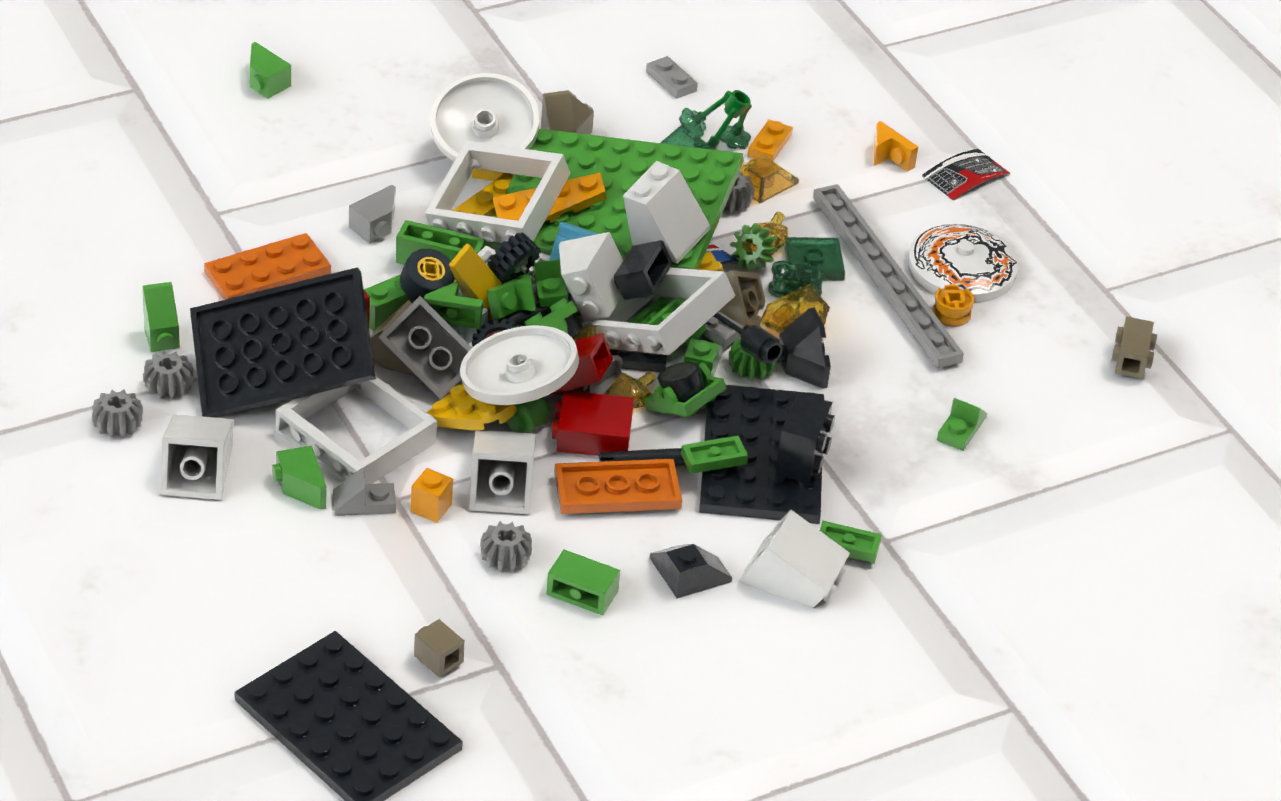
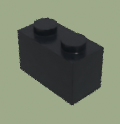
M663 241L635 245L628 252L613 276L615 285L620 290L624 300L654 295L673 265Z

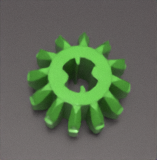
M754 223L752 227L749 225L742 226V233H734L738 241L731 242L729 245L736 248V251L731 256L739 258L738 266L744 267L747 265L749 271H754L756 267L763 270L766 268L765 261L768 263L774 261L770 253L777 252L778 249L772 247L771 244L777 238L769 236V228L764 227L761 229L760 224ZM751 244L757 245L756 251L751 249Z
M741 339L734 340L728 357L732 372L739 373L740 378L748 376L751 381L754 377L763 380L765 375H772L777 361L774 363H762L742 350L740 346Z

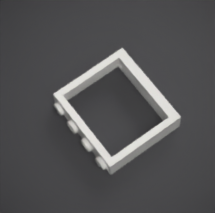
M466 141L425 211V216L430 226L484 238L488 242H507L510 236H515L516 233L524 232L534 241L571 173L563 154ZM474 168L542 178L519 221L450 210Z
M670 268L654 295L624 300L622 296L610 317L583 321L581 324L586 333V338L603 333L609 349L670 355L736 295L726 273L723 271ZM654 296L687 299L659 325L626 322Z
M376 377L375 380L292 399L276 409V432L297 448L312 446L318 464L342 482L359 469L364 468L365 484H372L435 444L437 420L417 407L410 399H406L389 384ZM353 389H356L410 429L361 461L305 420Z

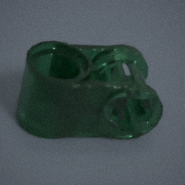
M787 261L773 263L771 268L773 278L768 285V292L778 298H791L807 302L816 301L821 297L823 274L820 268L814 265L796 264Z

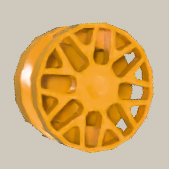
M945 285L944 289L941 290L939 288L936 291L933 313L944 325L962 326L971 319L974 296L967 288L964 291L959 289V285Z

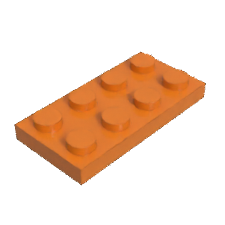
M304 233L204 263V272L222 298L226 300L331 274V264L310 236Z
M674 459L555 463L554 475L561 514L672 510L682 508V496Z

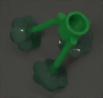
M740 90L727 91L721 99L703 112L684 108L682 115L679 116V121L684 126L685 132L690 136L694 135L696 138H701L704 135L706 116L722 104L725 105L724 111L728 115L715 136L712 135L708 142L696 139L694 147L717 150L716 147L721 140L730 149H746L751 139V135L744 131L743 126L746 115L752 107L748 95ZM740 116L737 123L733 126L729 125L733 118Z

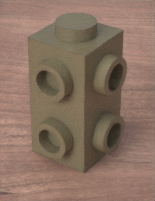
M1126 316L1124 327L1118 326L1115 343L1120 345H1114L1111 361L1117 362L1116 374L1143 379L1145 368L1151 369L1154 352L1149 350L1154 351L1157 334L1152 333L1154 322Z

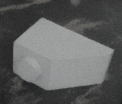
M390 185L349 205V228L369 244L385 237L392 231L396 187Z

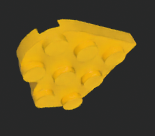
M463 383L453 387L443 399L435 402L426 413L432 415L437 420V427L484 430V424L498 419L500 424L510 419L517 409L515 404L494 405L481 402L470 396L464 389Z

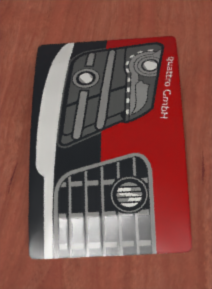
M973 149L940 162L922 174V177L950 199L955 200L971 188L994 177L1010 174V172L980 149Z

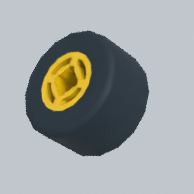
M419 249L413 252L406 260L400 276L401 288L407 297L413 301L419 296L424 299L426 294L454 283L455 277L449 266L451 260L440 251L433 249Z

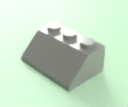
M421 296L378 337L440 400L462 381L460 366L463 358L472 347Z

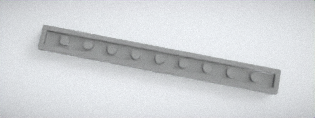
M835 184L814 189L813 199L934 365L940 368L961 363L964 356L962 350L841 187Z

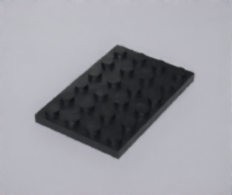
M358 267L190 308L203 417H221L376 379L362 274Z
M726 385V390L717 395L714 401L707 403L704 441L739 436L748 454V461L745 465L702 472L699 513L781 520L792 510L807 522L820 524L822 468L819 474L814 473L810 484L775 475L781 430L797 394L801 393L823 400L824 394Z
M337 631L330 633L234 692L235 701L345 801H385L462 750L463 741Z

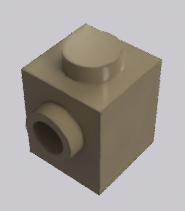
M438 619L415 633L414 657L440 678L464 662L465 640Z

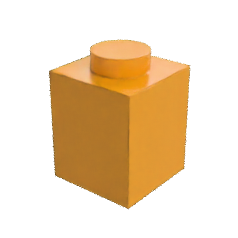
M426 468L411 486V513L438 523L452 505L453 478Z

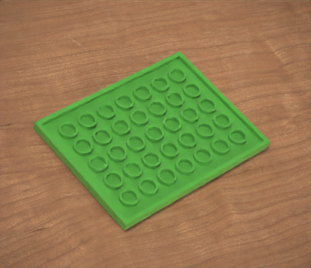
M539 129L537 138L530 150L563 154L571 173L567 180L601 173L607 199L592 204L590 207L576 213L571 210L560 215L561 218L554 220L552 223L549 220L545 221L533 242L540 248L542 253L551 255L554 241L560 228L559 224L560 222H565L598 234L610 232L624 260L634 245H632L623 195L658 161L680 170L710 224V230L678 264L673 262L671 268L698 270L743 165V153ZM514 174L505 194L536 188L542 178ZM486 241L485 246L496 250L502 246V243Z

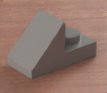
M364 468L359 469L333 489L334 515L396 513L394 483L365 484Z

